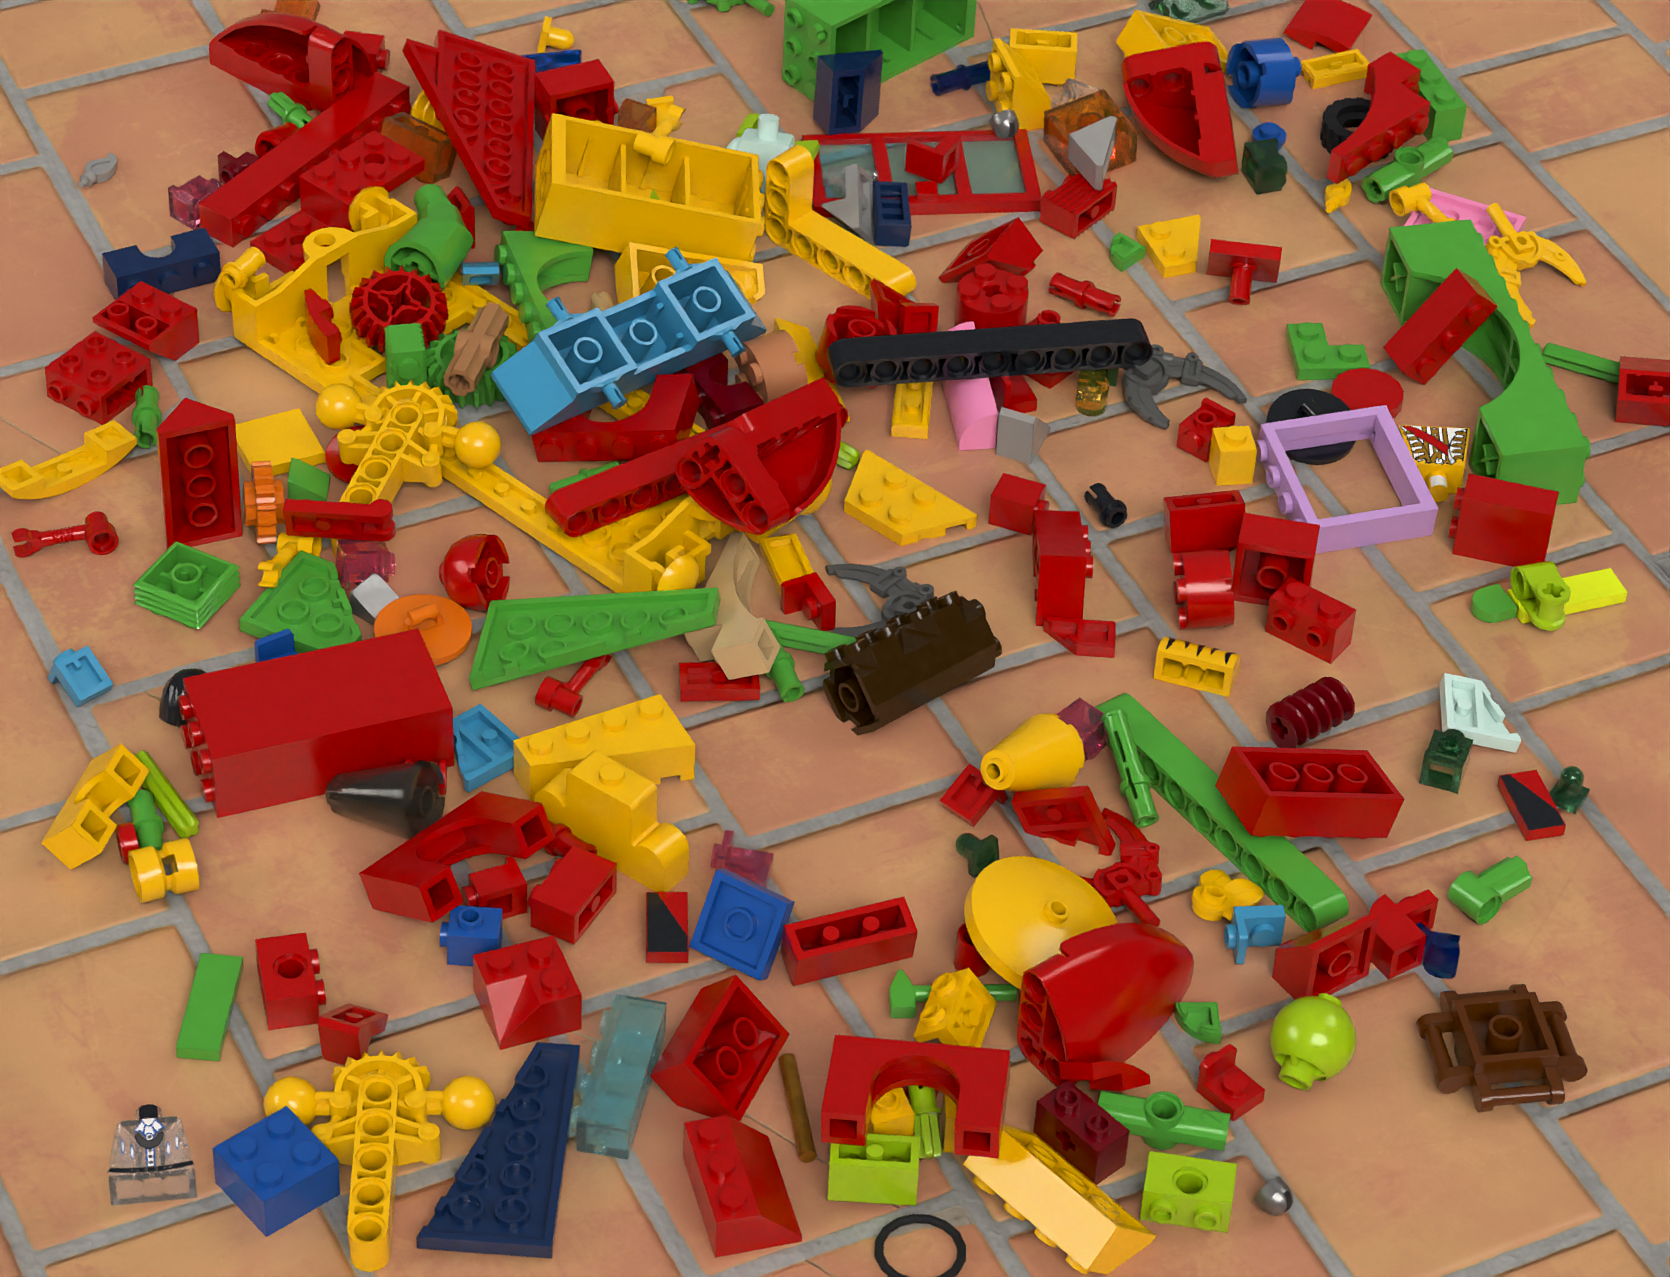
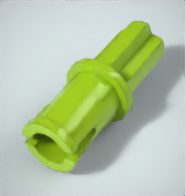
M917 1085L908 1086L910 1105L915 1114L914 1136L920 1137L919 1159L937 1158L943 1152L938 1116L942 1114V1109L937 1108L935 1089L923 1086L921 1089Z

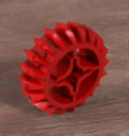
M401 265L398 271H392L387 266L383 274L373 270L370 279L362 277L359 287H355L352 293V299L349 303L352 329H356L358 340L366 339L368 348L378 346V350L382 355L386 351L384 328L388 325L419 323L422 325L425 348H427L428 343L430 344V341L438 340L439 335L443 334L446 329V320H448L449 313L446 294L441 293L440 283H432L430 274L420 277L417 267L411 272H406L403 265Z

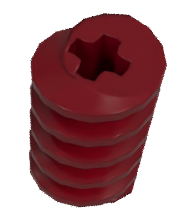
M1322 677L1315 683H1311L1304 689H1300L1269 706L1266 712L1267 729L1277 747L1296 748L1297 745L1301 746L1308 742V739H1314L1320 733L1329 731L1331 727L1340 725L1343 720L1348 721L1351 719L1355 712V702L1347 687L1333 677Z

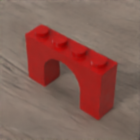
M693 374L657 375L646 405L637 413L625 419L612 422L589 420L591 410H588L531 435L538 462L633 460L689 438L700 404Z
M481 791L361 871L359 875L373 909L434 923L464 902L451 870V865L473 856L491 853L527 859L553 841L555 837L542 803Z
M835 1035L821 1108V1142L866 1146L871 1112L875 1103L884 1094L893 1089L917 1085L939 1090L955 1103L957 1107L954 1137L955 1155L999 1158L1010 1082V1050Z

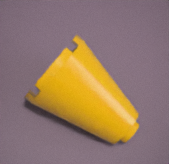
M1039 713L1027 718L984 755L981 761V774L984 781L991 788L1004 791H1030L1072 786L1077 779L1075 778L1079 769L1083 768L1085 761L1083 743L1077 730L1071 724L1067 725L1057 718L1060 716L1054 713Z

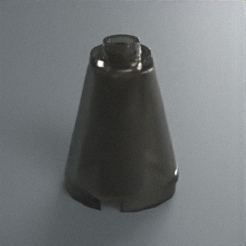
M426 760L338 773L328 783L326 801L335 814L409 840L442 818L445 798L438 797L437 784L444 785V779L439 766L433 761Z

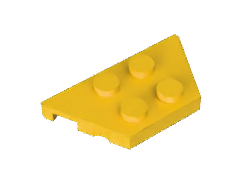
M865 450L863 452L844 500V512L900 546L916 543L925 538L933 539L945 536L946 528L963 524L966 530H970L977 526L976 513L871 451Z

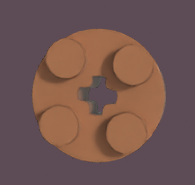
M774 331L741 342L746 349L742 354L734 357L740 374L735 375V383L747 381L764 401V404L808 384L804 363L797 365L793 353L799 352L787 331Z

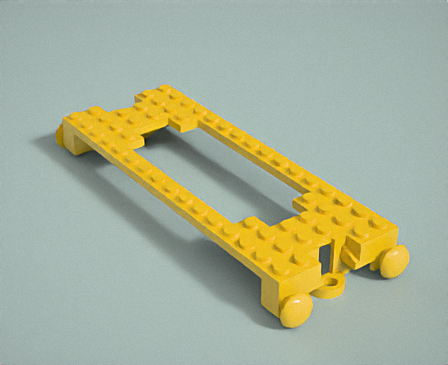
M379 186L364 188L355 196L349 206L348 219L354 232L345 228L329 227L316 230L305 238L303 243L305 263L295 272L290 271L269 283V275L263 272L257 276L254 273L248 278L247 285L236 289L228 288L221 280L220 273L214 283L212 294L218 309L222 312L232 311L233 332L236 339L318 394L331 384H346L357 391L363 403L371 405L380 395L381 389L369 381L386 372V359L373 349L368 348L366 339L358 340L356 329H352L350 323L349 303L351 302L354 288L359 287L362 277L370 279L373 270L381 274L384 273L386 251L417 223V213L394 198L389 199L388 191L384 187ZM340 259L341 272L345 278V297L332 303L328 300L327 265ZM458 272L454 274L441 292L446 294L447 309H449L446 329L443 334L447 335L452 332V329H457L467 322L471 324L479 308L486 306L487 303H495L500 305L501 309L509 314V324L503 335L508 337L509 342L516 344L518 352L529 344L525 324L520 322L519 311L478 285H462V275ZM309 288L330 303L334 313L332 323L339 328L342 335V342L340 343L341 360L330 365L316 352L307 333L305 290ZM639 388L623 395L627 402L620 408L618 407L614 410L610 402L598 407L621 420L641 410L648 402L650 395ZM693 423L689 437L706 430ZM444 447V454L440 456L442 477L615 593L695 589L696 585L705 580L706 556L711 553V544L707 541L714 536L721 540L734 530L743 532L726 525L710 515L686 493L582 536L569 537L545 512L546 498L493 463L484 468H471L461 463L454 449ZM832 478L815 501L790 521L762 535L744 532L745 535L758 544L760 539L769 537L798 516L815 513L825 503L830 494Z

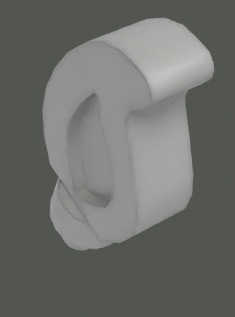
M108 153L106 158L89 161L85 166V173L80 176L78 186L81 188L84 186L89 187L95 182L100 183L109 180L117 170L116 155Z

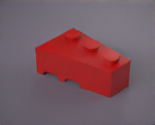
M1034 510L1032 558L1033 577H1037L1038 589H1034V601H1037L1036 626H1043L1044 617L1083 619L1085 578H1092L1093 555H1091V541L1088 540V525H1082L1080 511Z

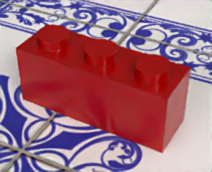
M1456 268L1383 348L1405 375L1425 385L1436 375L1450 357L1462 347L1464 342L1478 327L1487 320L1498 305L1477 280Z
M903 896L784 925L780 952L792 985L796 986L913 957L918 931Z

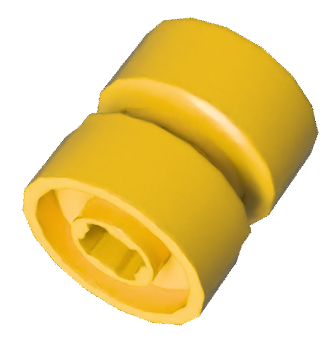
M188 838L165 842L161 850L158 851L153 846L128 851L130 873L140 903L165 898L168 890H171L175 895L199 890L197 864ZM163 865H170V875L166 876Z

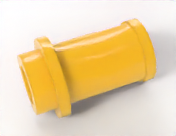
M253 246L246 249L234 262H227L223 266L221 280L230 289L243 288L247 285L248 278L265 265L266 259L264 254Z

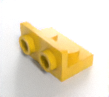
M970 968L953 973H944L932 983L930 994L920 1014V1020L913 1037L918 1042L938 1038L942 1044L981 1048L997 1001Z

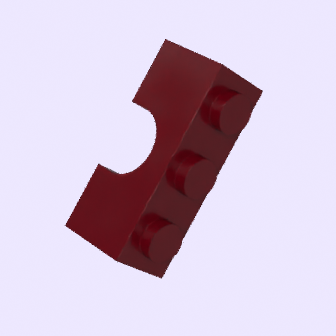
M722 352L673 373L693 374L700 401L697 412L705 420L708 429L732 421L740 415L764 404V401L747 381L727 385L728 359Z

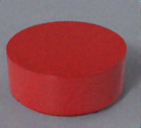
M132 822L118 824L115 829L119 853L125 865H129L128 851L139 849Z

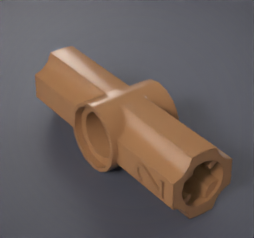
M487 303L486 306L479 308L468 330L462 329L457 335L454 357L444 374V385L454 395L466 397L467 393L475 391L485 369H493L499 352V342L509 324V314L504 312L498 304Z

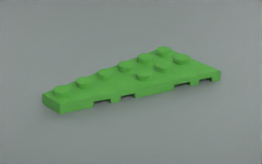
M718 587L490 601L469 677L472 690L714 626L721 601Z

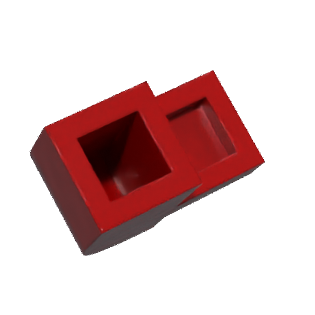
M1429 889L1414 896H1407L1397 904L1384 894L1373 903L1370 909V913L1374 912L1379 917L1371 962L1388 980L1422 963L1427 937L1424 932L1432 929L1434 926L1439 900Z

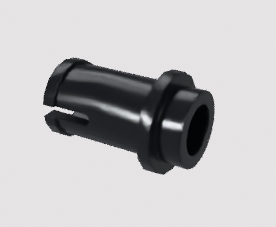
M1096 483L1089 488L1097 495V498H1094L1089 491L1085 492L1084 498L1099 514L1100 522L1104 526L1112 528L1122 525L1127 519L1126 505L1121 500H1116L1103 484Z

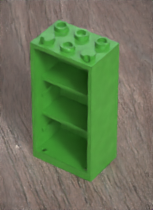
M785 0L782 80L814 101L817 56L881 49L883 51L881 83L974 37L977 0Z

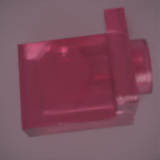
M725 830L722 843L714 844L711 868H724L767 888L773 868L774 853L734 847V831Z

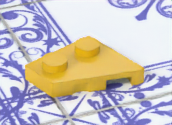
M1199 214L1137 226L1136 238L1141 245L1146 247L1145 252L1163 279L1196 272L1201 223Z

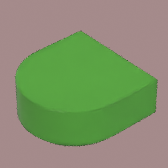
M1499 583L1475 591L1470 607L1472 614L1477 619L1487 623H1497L1515 618L1518 609Z

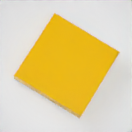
M300 408L235 424L237 451L250 474L251 463L256 461H271L273 476L288 473L291 458L299 459L311 466L326 463L325 451Z

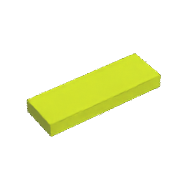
M1611 568L1562 578L1571 591L1569 601L1564 604L1563 611L1565 615L1626 602L1628 592ZM1507 589V595L1518 607L1516 616L1522 624L1530 623L1531 619L1521 602L1514 596L1512 589Z

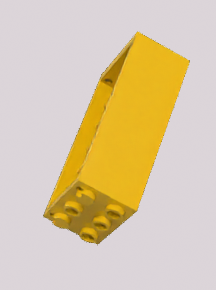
M552 113L535 165L534 236L623 253L628 243L632 242L669 249L678 247L681 251L753 262L756 251V243L754 242L756 237H762L766 219L765 216H761L765 195L760 193L764 173H762V170H759L757 154L669 137L676 140V146L670 162L665 167L652 162L651 157L633 150L635 139L640 132L639 130ZM653 189L660 200L650 198Z

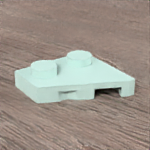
M1444 673L1439 683L1443 738L1516 753L1521 743V738L1518 733L1510 734L1502 723L1506 715L1499 705L1491 699V693L1483 681Z

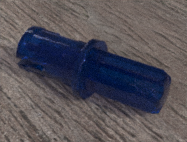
M988 61L970 66L960 64L954 70L931 75L930 80L936 81L930 83L933 93L936 96H940L959 89L967 91L970 90L972 85L990 81Z

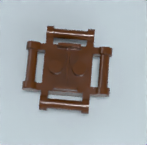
M1525 984L1510 985L1507 990L1457 994L1455 990L1442 991L1440 993L1441 1012L1425 1014L1416 1022L1419 1035L1426 1040L1437 1071L1435 1081L1439 1091L1444 1094H1451L1457 1092L1462 1087L1471 1086L1474 1093V1104L1478 1112L1492 1111L1494 1106L1547 1101L1548 1105L1563 1104L1565 1091L1561 1077L1567 1081L1574 1082L1582 1079L1588 1072L1583 1057L1577 1055L1565 1023L1567 1014L1562 1003L1558 1001L1539 1003L1536 992H1528ZM1452 1032L1455 1040L1454 1053L1459 1066L1453 1067L1442 1033ZM1542 1079L1543 1082L1540 1085L1491 1089L1490 1084Z

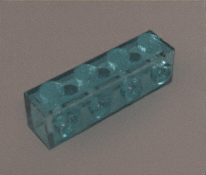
M616 994L611 1011L604 1010L600 1024V1035L603 1038L601 1042H594L591 1051L590 1067H593L591 1074H584L581 1083L580 1099H583L581 1106H574L571 1115L570 1131L576 1132V1151L628 1160L652 1081L649 1075L657 1063L666 1033L667 1002Z

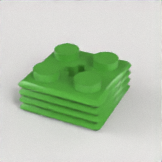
M176 541L133 584L136 587L134 589V593H136L134 598L137 599L135 604L149 609L156 615H164L181 622L188 628L199 629L241 586L238 583L240 581L238 577L240 572L237 571L239 566Z

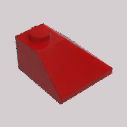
M1017 217L971 240L938 278L942 283H959L966 274L975 271L977 265L984 263L991 264L996 269L1025 276L1035 268L1036 264L1034 261L1043 249L1021 219Z
M1372 912L1308 932L1295 940L1284 942L1276 949L1272 978L1295 1000L1304 996H1318L1319 993L1331 995L1368 976L1379 917Z

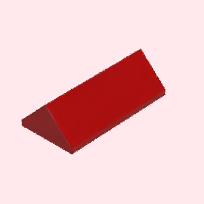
M184 398L156 429L167 549L176 541L193 547L243 536L235 417L232 413Z

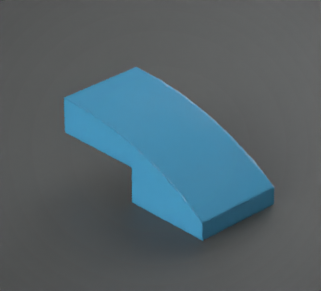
M462 262L460 266L462 285H498L499 263Z

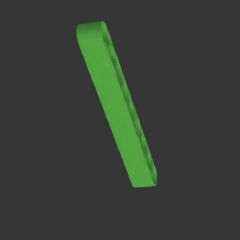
M1121 693L1089 710L1088 720L1093 732L1110 749V742L1101 718L1105 713L1112 710L1123 709L1126 711L1127 720L1144 774L1150 777L1152 788L1246 877L1260 886L1276 905H1283L1285 913L1304 931L1308 933L1324 928L1348 915L1349 904L1344 892L1284 836L1257 837L1249 834L1215 786L1219 776L1130 694Z

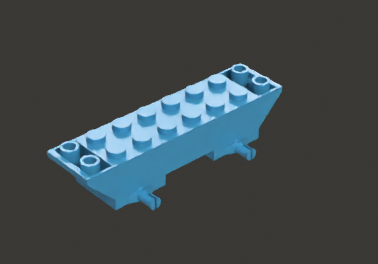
M675 247L665 254V257L676 271L673 276L657 282L653 290L604 311L597 307L586 313L570 314L560 300V297L551 299L546 304V307L556 319V324L538 332L532 342L492 371L490 376L529 436L607 402L611 403L614 410L618 407L620 408L627 402L623 395L655 382L656 376L659 374H673L726 350H729L732 358L736 357V355L739 356L746 349L741 342L765 334L767 329L730 273L724 270L717 258L704 263L688 264L679 248Z

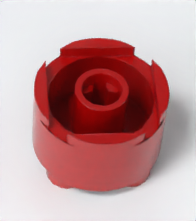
M991 264L977 265L975 271L966 274L957 285L955 326L974 321L975 329L1025 326L1029 297L1028 280L1024 276L996 269Z
M845 305L838 307L834 314L831 315L829 313L815 352L818 365L825 371L824 378L828 382L838 385L834 380L826 353L828 347L833 342L843 338L897 335L893 324L885 319L884 323L874 318L875 311L861 306ZM865 386V387L875 388V387H878V386Z
M1215 549L1173 553L1174 576H1180L1177 581H1173L1175 604L1183 605V607H1177L1179 630L1233 625L1235 620L1234 592L1231 590L1232 571L1228 550Z

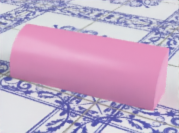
M974 321L959 324L948 331L975 329ZM989 378L941 381L959 451L995 448L998 411Z

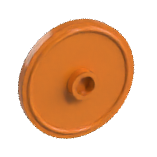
M416 594L396 599L378 613L374 622V638L419 628L435 666L447 663L461 655L469 646L472 638V622L468 613L456 602L438 595Z

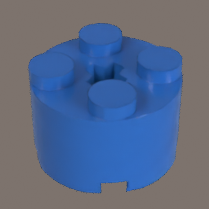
M1281 37L1247 40L1233 45L1226 65L1227 75L1232 74L1234 84L1229 85L1230 94L1235 103L1241 108L1290 104L1293 99L1296 77L1301 74L1299 58L1293 57L1289 46Z

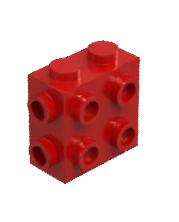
M96 331L45 367L47 397L101 425L108 423L136 401L135 392L138 388L142 390L143 396L142 386H153L151 359Z

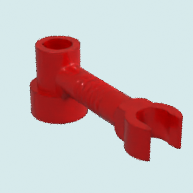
M100 511L90 513L83 525L42 532L19 528L11 533L14 542L27 541L23 545L13 547L15 555L21 558L40 551L42 547L85 540L90 551L94 554L106 555L113 552L119 543L115 527L109 523L106 514Z
M606 654L585 660L567 683L547 676L536 693L535 705L548 711L555 709L572 718L575 717L583 702V696L579 693L597 671L608 665L612 656Z

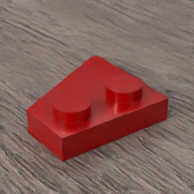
M1088 785L1015 792L1011 804L1025 833L1041 838H1053L1059 843L1075 847L1079 840L1099 846V854L1112 855L1116 843Z

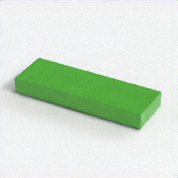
M209 953L200 954L176 1045V1055L178 1058L220 1061L244 968L243 957Z

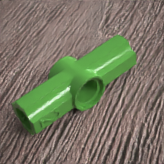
M1438 135L1417 147L1407 146L1398 148L1395 151L1393 161L1363 178L1362 188L1367 195V199L1375 204L1385 201L1389 198L1392 190L1402 186L1411 187L1421 183L1422 178L1451 162L1453 151L1448 145V140Z
M1108 1091L1100 1092L1098 1105L1130 1130L1129 1134L1142 1136L1143 1141L1152 1148L1166 1150L1173 1148L1178 1143L1220 1151L1225 1150L1231 1115L1229 1113L1185 1106L1178 1096L1170 1092H1156L1148 1098Z

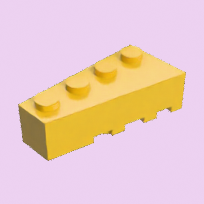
M661 694L513 740L514 776L530 801H534L535 793L564 768L573 769L594 750L655 784H661V778L679 776L680 781L693 780L695 778V743Z

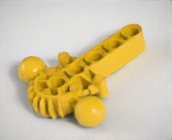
M412 379L408 385L400 386L396 381L393 388L388 389L381 386L380 395L376 398L373 405L363 403L357 391L346 384H331L317 395L315 411L322 425L332 430H342L337 435L341 461L345 464L359 466L339 502L371 504L375 500L385 499L392 504L403 482H424L428 487L439 486L443 480L440 456L444 454V447L454 449L461 463L471 468L487 467L500 454L502 442L493 426L484 421H474L463 425L460 429L455 428L458 421V412L455 409V405H452L449 395H443L439 387L430 389L426 381L420 386L415 385ZM355 423L365 425L363 429L356 430L355 432L348 429ZM330 538L333 554L336 558L343 561H352L361 557L371 542Z
M381 1049L377 1056H369L364 1051L360 1060L347 1057L345 1067L334 1066L332 1081L335 1086L334 1091H316L314 1086L306 1079L291 1075L281 1078L270 1085L263 1102L264 1112L267 1117L287 1106L305 1126L312 1123L316 1116H331L329 1122L315 1125L311 1132L338 1159V1163L352 1166L347 1222L349 1252L353 1266L365 1272L378 1271L384 1268L391 1256L397 1167L420 1161L426 1164H435L442 1157L440 1130L437 1125L428 1122V1115H443L445 1120L453 1127L469 1131L480 1128L488 1122L496 1104L490 1085L480 1077L468 1074L453 1079L445 1085L443 1091H427L431 1083L430 1072L427 1066H419L415 1056L404 1060L400 1051L396 1052L393 1056H386L383 1049Z

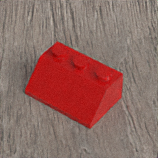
M735 974L701 988L649 1076L679 1107L711 1118L728 1115L741 1121L790 1034Z
M728 1115L684 1122L683 1159L715 1258L802 1242V1234L769 1137Z

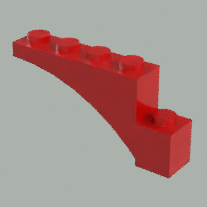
M1391 51L1368 64L1363 92L1369 96L1370 109L1358 129L1344 142L1331 150L1327 172L1329 180L1338 184L1346 178L1354 176L1359 170L1372 162H1377L1385 154L1401 147L1403 143L1416 135L1422 134L1429 124L1428 114L1431 102L1418 95L1420 69Z

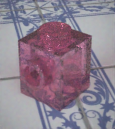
M1080 697L1056 714L1060 716L1057 718L1067 725L1071 724L1077 730L1083 743L1085 761L1094 759L1106 747L1107 733L1101 720L1104 713Z

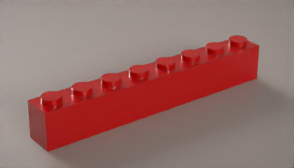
M379 72L373 74L199 203L200 229L205 228L210 237L234 248L300 198L299 176L373 130L384 135L399 122L405 120L410 115L411 110L409 86Z

